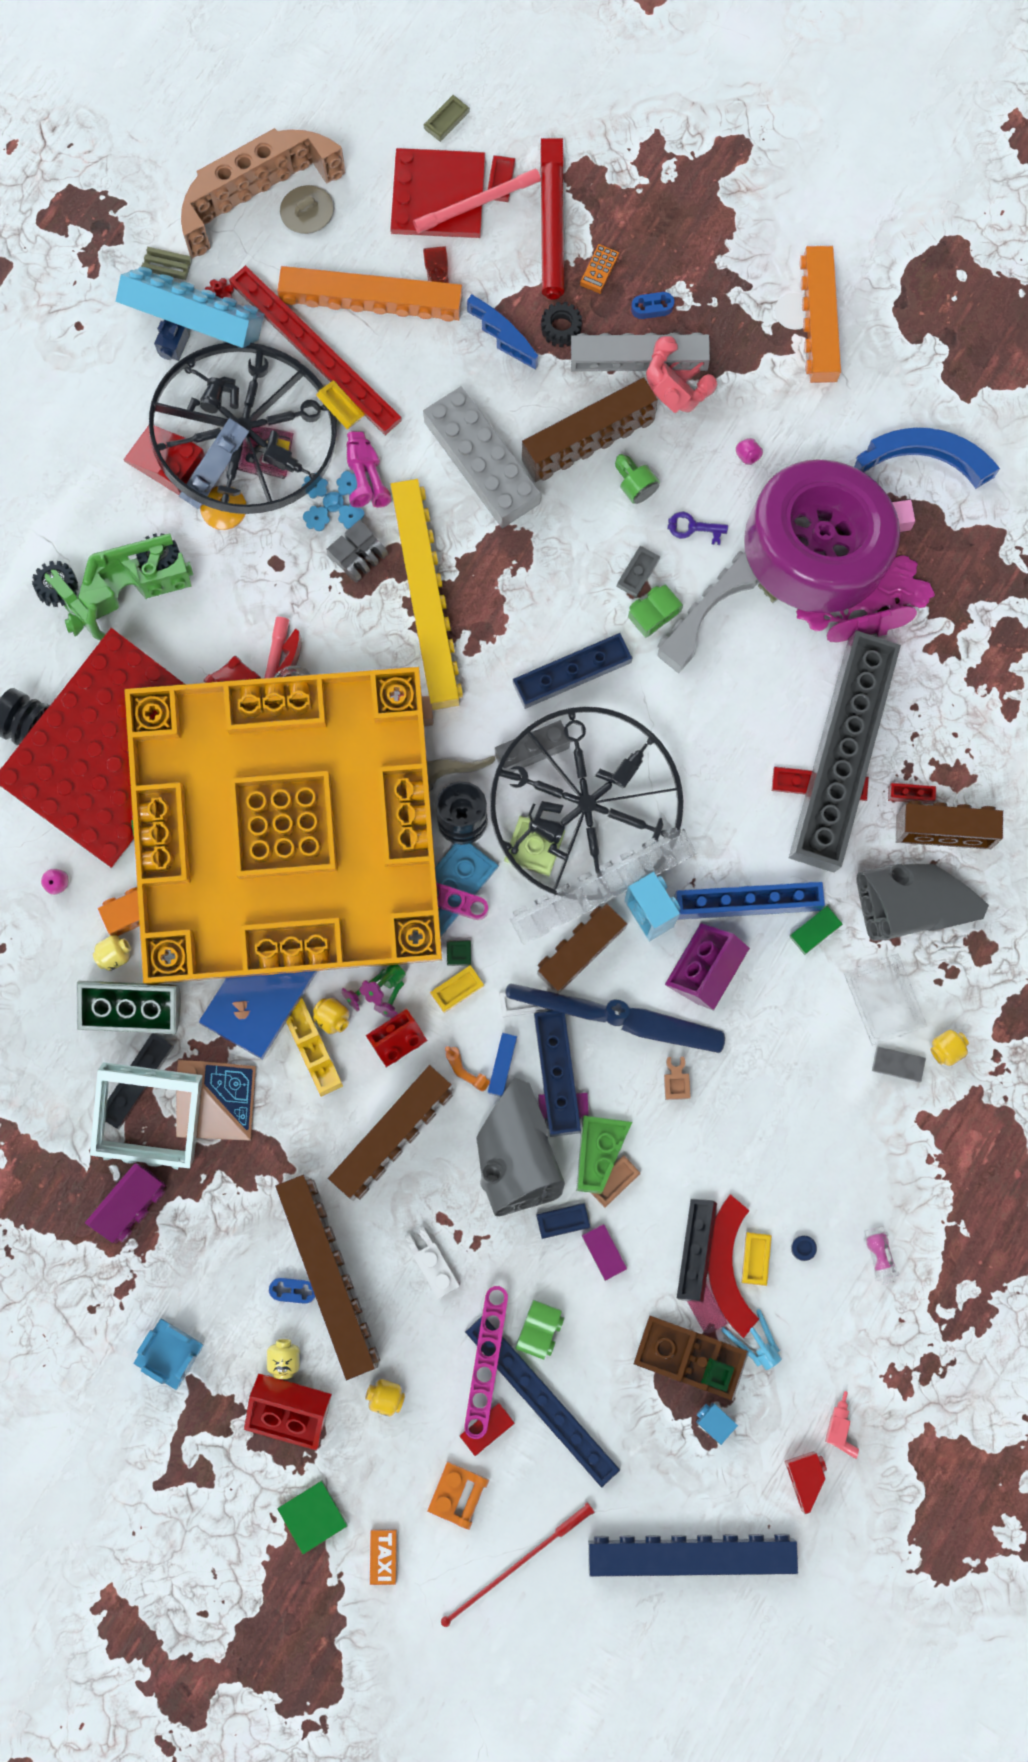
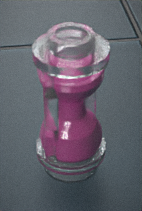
M884 1226L864 1231L865 1237L863 1239L870 1250L876 1275L874 1277L875 1281L881 1280L882 1285L896 1282V1276H899L900 1273L897 1271L892 1258L887 1237L889 1235L888 1232H885Z

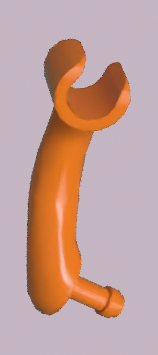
M445 1047L446 1058L456 1076L472 1084L478 1090L485 1091L490 1081L480 1073L476 1077L466 1071L462 1065L461 1055L457 1047Z

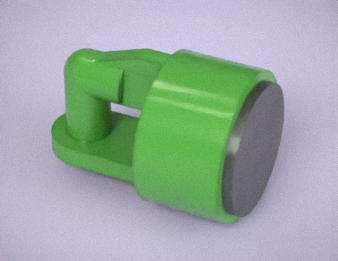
M619 454L616 457V469L624 478L620 488L633 504L645 501L656 492L660 481L648 465L638 468L629 456Z

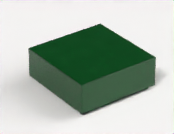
M471 940L447 941V966H470Z
M709 1358L701 1383L727 1392L735 1367Z

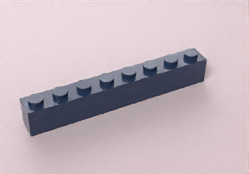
M725 1534L723 1539H712V1535H697V1539H687L686 1535H671V1540H661L659 1535H647L645 1540H635V1536L631 1535L619 1536V1540H609V1536H594V1541H588L589 1576L798 1574L797 1541L794 1538H790V1534H774V1538L764 1539L763 1534H749V1539H738L736 1534Z

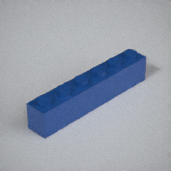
M823 882L679 890L674 895L681 908L677 920L821 911L825 906Z

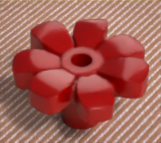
M221 278L219 281L213 279L209 282L211 287H205V290L216 293L215 296L222 299L224 297L232 298L231 294L234 292L233 286L227 285L225 278Z

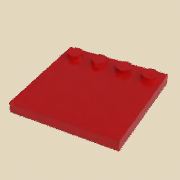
M396 148L391 234L480 238L482 205L441 222L437 226L421 233H417L413 220L483 192L485 152Z

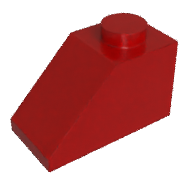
M814 1451L784 1461L799 1506L804 1514L811 1512L826 1479L824 1472L827 1471L825 1461L822 1456H818Z

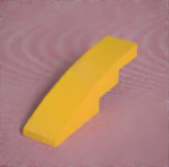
M301 997L286 1023L314 1084L322 1097L343 1087V1084Z

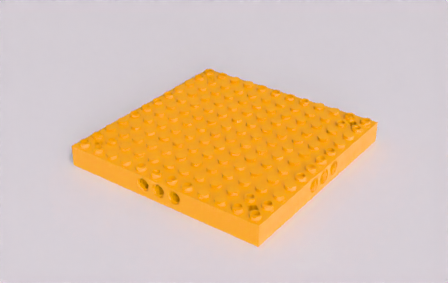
M419 667L125 689L144 984L442 961ZM396 691H400V695L404 694V696L400 697V701H395L394 697L391 698V696L395 695ZM153 710H156L159 714L155 716V720H152L149 716L153 714ZM415 931H418L419 935H423V939H419L418 944H413V940L409 941V937L413 936ZM169 951L175 955V959H171V964L164 960V956H168Z

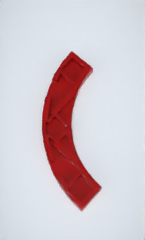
M730 1194L715 1217L708 1279L712 1294L724 1318L744 1338L758 1322L759 1318L748 1307L740 1294L734 1277L732 1256L738 1229L749 1210Z

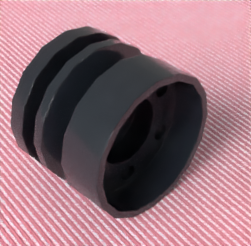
M15 688L8 689L0 697V737L5 740L11 738L15 745H19L50 705L41 703L38 699L30 700L27 694Z
M463 781L450 783L441 790L436 800V813L439 831L443 837L453 844L460 845L470 844L480 839L486 831L488 823L487 802L482 790L470 782Z

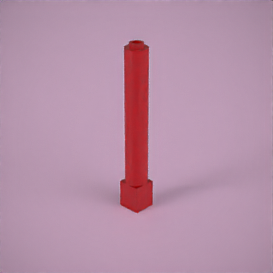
M541 138L542 294L550 300H556L564 294L563 138Z

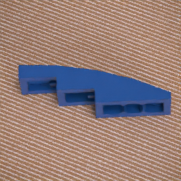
M471 294L467 300V312L482 320V330L496 338L497 349L536 370L538 367V355L525 337L493 307Z

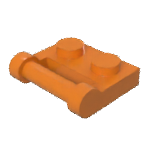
M447 1461L427 1512L470 1530L473 1523L471 1518L483 1488H487L489 1479ZM469 1480L474 1482V1486L463 1513L459 1516L454 1512L466 1482Z

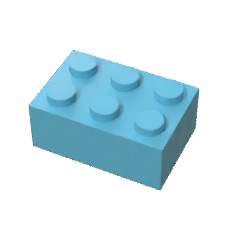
M654 872L628 886L624 902L649 942L675 926L680 915L679 910L681 909L677 900L674 897L670 898L667 894L666 889L668 887L661 876L657 877Z

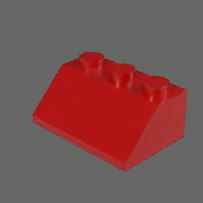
M258 1373L249 1396L244 1430L317 1451L332 1394Z

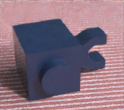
M167 320L160 321L157 328L159 333L154 342L157 353L164 359L179 361L189 339L187 329L184 326Z

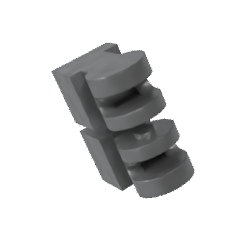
M361 520L357 521L345 532V538L341 535L326 549L327 556L356 583L362 579L356 568H359L365 574L370 572V568L365 560L374 567L379 564L373 553H376L382 559L389 555L386 548L373 536V533ZM362 553L365 560L361 559L358 554Z

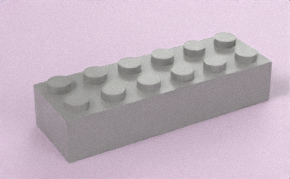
M462 386L423 410L424 423L502 529L540 504L541 493Z

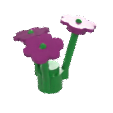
M389 965L369 982L363 981L362 986L355 993L352 990L347 991L344 987L341 989V993L349 1005L357 1012L360 1010L358 996L362 994L368 1002L375 1004L373 1008L375 1011L385 1017L393 1018L398 1012L395 1011V1007L392 1005L399 990L404 986L402 979L406 974L399 965ZM383 985L389 989L394 987L387 1003L382 1000L384 993L381 991V987Z

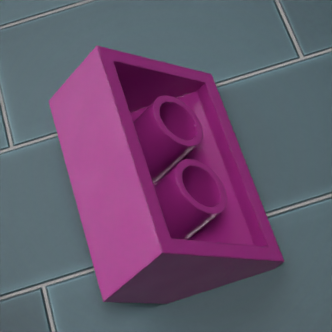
M700 923L665 985L692 1002L714 1011L750 948L735 934Z
M135 1163L86 1220L85 1224L112 1243L124 1242L132 1233L130 1228L136 1221L138 1223L141 1222L148 1214L147 1208L152 1202L157 1203L164 1195L165 1191L163 1189L166 1184L145 1166Z

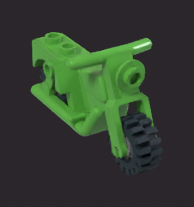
M155 533L153 538H150L148 535L145 537L146 540L90 555L87 560L78 598L76 597V590L79 589L76 576L72 568H69V565L66 563L62 564L61 561H57L56 565L53 561H49V566H46L44 563L42 564V570L37 568L35 570L37 575L33 574L32 577L34 580L32 585L42 603L45 602L47 606H50L52 603L53 607H58V603H61L69 612L68 619H65L68 633L73 632L74 636H78L85 626L95 639L101 641L106 633L100 631L96 619L119 608L118 595L125 586L133 584L142 596L147 599L192 587L189 576L193 575L190 561L185 562L182 552L180 553L176 541L172 540L171 534L161 533L160 536H157V533ZM136 554L137 558L132 560L129 559L128 556Z

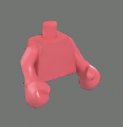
M672 336L660 337L655 343L652 361L646 372L649 386L655 396L674 413L678 410L686 413L691 412L699 402H702L706 397L715 392L718 385L717 380L713 375L707 374L698 381L697 388L694 391L664 362L669 355L678 349L676 340Z

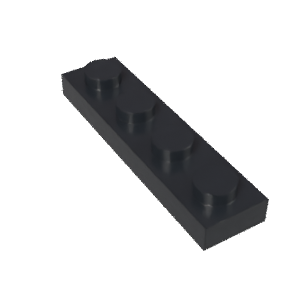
M151 1033L130 1066L159 1070L174 1046L158 1035ZM118 1083L107 1100L105 1122L119 1130L148 1086Z
M690 1199L676 1297L678 1300L704 1303L717 1202Z

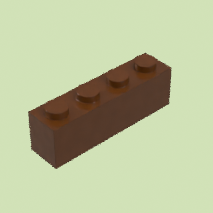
M607 903L603 907L597 906L589 915L591 919L586 924L581 922L572 931L573 937L568 941L563 939L555 947L557 952L551 958L547 955L537 965L540 968L537 971V975L555 993L559 994L626 929L627 923Z

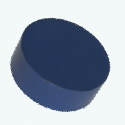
M799 1236L791 1244L792 1255L800 1261L811 1260L817 1252V1245L809 1236Z

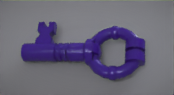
M685 511L675 513L671 518H668L669 524L667 529L670 530L673 536L679 539L687 538L695 531L713 533L714 538L711 545H714L715 542H717V545H720L721 540L719 537L721 534H727L728 525L696 522L692 515ZM678 518L688 519V531L684 533L676 531L677 525L675 524H677Z

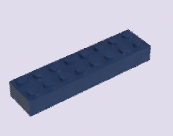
M618 633L514 678L513 686L524 709H527L632 663L633 658L621 633Z
M556 1011L534 1013L550 1137L579 1134L581 1133L565 1014Z

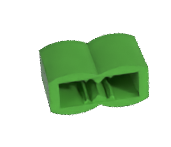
M666 584L661 587L655 586L648 592L647 598L642 601L638 599L629 607L628 618L645 638L652 635L682 611L683 604Z
M533 1300L515 1349L543 1360L546 1355L551 1356L556 1343L552 1340L555 1331L560 1332L565 1318L561 1316L562 1311Z

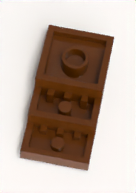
M649 1315L633 1364L733 1401L749 1351ZM709 1358L735 1367L727 1392L701 1383Z

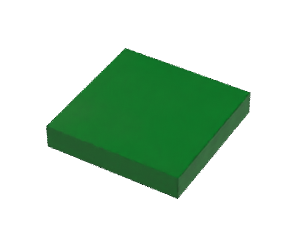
M323 1480L277 1508L302 1554H305L348 1526Z

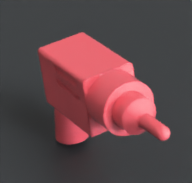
M845 1391L842 1401L838 1402L837 1407H834L825 1442L834 1445L857 1459L859 1449L846 1441L851 1421L847 1420L849 1415L846 1402L848 1392Z

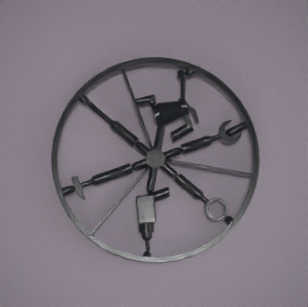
M221 343L197 350L176 363L165 374L154 392L149 411V435L155 458L164 474L180 491L210 508L238 514L264 513L283 508L311 491L327 471L334 453L336 417L324 404L320 406L317 401L311 399L304 401L298 412L288 411L267 416L266 419H257L303 376L314 386L317 392L324 386L314 373L297 359L265 345L250 343V345L241 348L230 343ZM228 352L256 354L255 366L251 365V358L248 361V372L253 376V380L249 382L242 418L238 419L222 406V394L224 391L230 393V407L233 409L239 408V387L235 385L236 379L225 376L222 378H207L197 370L192 369L196 361ZM263 355L279 360L298 371L250 416L258 389L257 379L264 377L268 373L269 363L265 357L264 365L262 366ZM183 369L187 374L193 373L207 382V388L200 401L191 397L187 409L158 403L164 389ZM200 405L201 409L205 412L213 414L217 413L219 410L220 413H222L226 418L200 413L194 410L196 406ZM313 407L317 410V414L308 415L304 412V408ZM322 410L327 411L330 418L331 442L322 466L316 474H310L309 471L303 469L302 464L298 463L299 460L292 457V452L277 445L279 434L276 431H270L267 444L252 429L265 426L266 424L270 426L291 421L298 416H301L306 422H315L320 418ZM155 411L224 427L228 419L231 418L249 430L245 440L267 502L248 505L228 503L229 496L240 495L241 491L231 488V484L236 478L243 442L231 456L226 475L228 479L226 486H218L217 493L223 494L221 501L205 496L185 484L169 468L160 451L189 442L199 443L216 439L221 429L217 428L196 433L190 438L166 442V444H157L154 433ZM250 438L261 447H267L264 452L263 461L283 471L288 470L292 473L294 471L297 473L302 471L308 474L311 480L292 494L272 501Z
M573 707L548 714L535 721L510 744L497 766L492 781L490 814L493 830L501 850L511 865L530 883L550 894L563 898L599 900L627 892L628 886L605 893L598 861L600 852L596 828L592 827L594 824L592 811L608 814L607 817L641 830L653 831L651 839L658 841L660 833L662 837L670 839L658 861L648 872L635 881L637 882L652 872L655 873L672 851L681 828L684 800L681 780L676 765L668 750L654 733L635 719L614 710L600 707ZM576 713H598L615 717L634 726L648 737L647 743L643 745L641 750L635 751L634 754L631 753L628 759L625 758L614 773L601 768L597 771L595 777L608 782L592 795H589L587 780L584 778L587 777L583 750L579 745V741L586 734V728L581 721L574 720ZM567 714L572 721L565 725L564 736L568 741L575 744L573 753L577 777L581 778L579 781L581 793L531 733L534 728L544 722ZM571 724L581 726L582 735L577 739L570 737L567 727ZM528 734L578 796L568 792L563 793V789L542 781L528 779V773L523 767L514 766L509 769L518 770L519 774L503 770L502 768L513 748ZM655 744L669 766L675 788L598 800L612 788V783L622 789L625 788L642 764L643 752L646 747ZM499 777L519 781L518 784H509L513 788H521L527 783L538 791L559 799L562 797L565 800L576 803L578 806L566 815L560 824L557 821L540 817L543 811L560 814L564 805L541 801L534 819H532L531 814L536 805L533 803L528 813L530 820L528 830L512 847L511 843L503 840L496 817V790ZM676 791L677 813L673 832L662 830V818H659L656 827L646 824L644 820L613 808L609 810L607 807L597 803ZM584 814L586 825L590 827L586 828L590 855L594 860L597 885H599L597 887L598 895H575L557 890ZM580 815L567 852L565 853L557 849L556 844L559 843L565 826ZM535 832L549 843H552L547 852L564 860L553 888L542 884L529 875L509 852L511 849L512 854H517L520 843L530 833L533 834Z

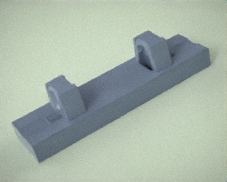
M229 418L187 482V485L197 492L208 496L230 462L233 452L238 450L249 430ZM199 476H200L201 478H203L204 480H206L207 482H209V483H206V482L202 481V480L199 478ZM183 492L179 495L180 498L197 509L202 505Z

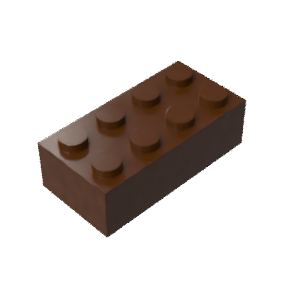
M909 801L896 815L895 843L991 850L1003 839L1004 810H996L994 806H983L981 809L972 808L968 804L949 807L946 803L941 802L933 803V805H923L921 801Z

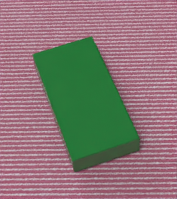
M826 906L789 937L802 953L806 955L843 924L832 910Z

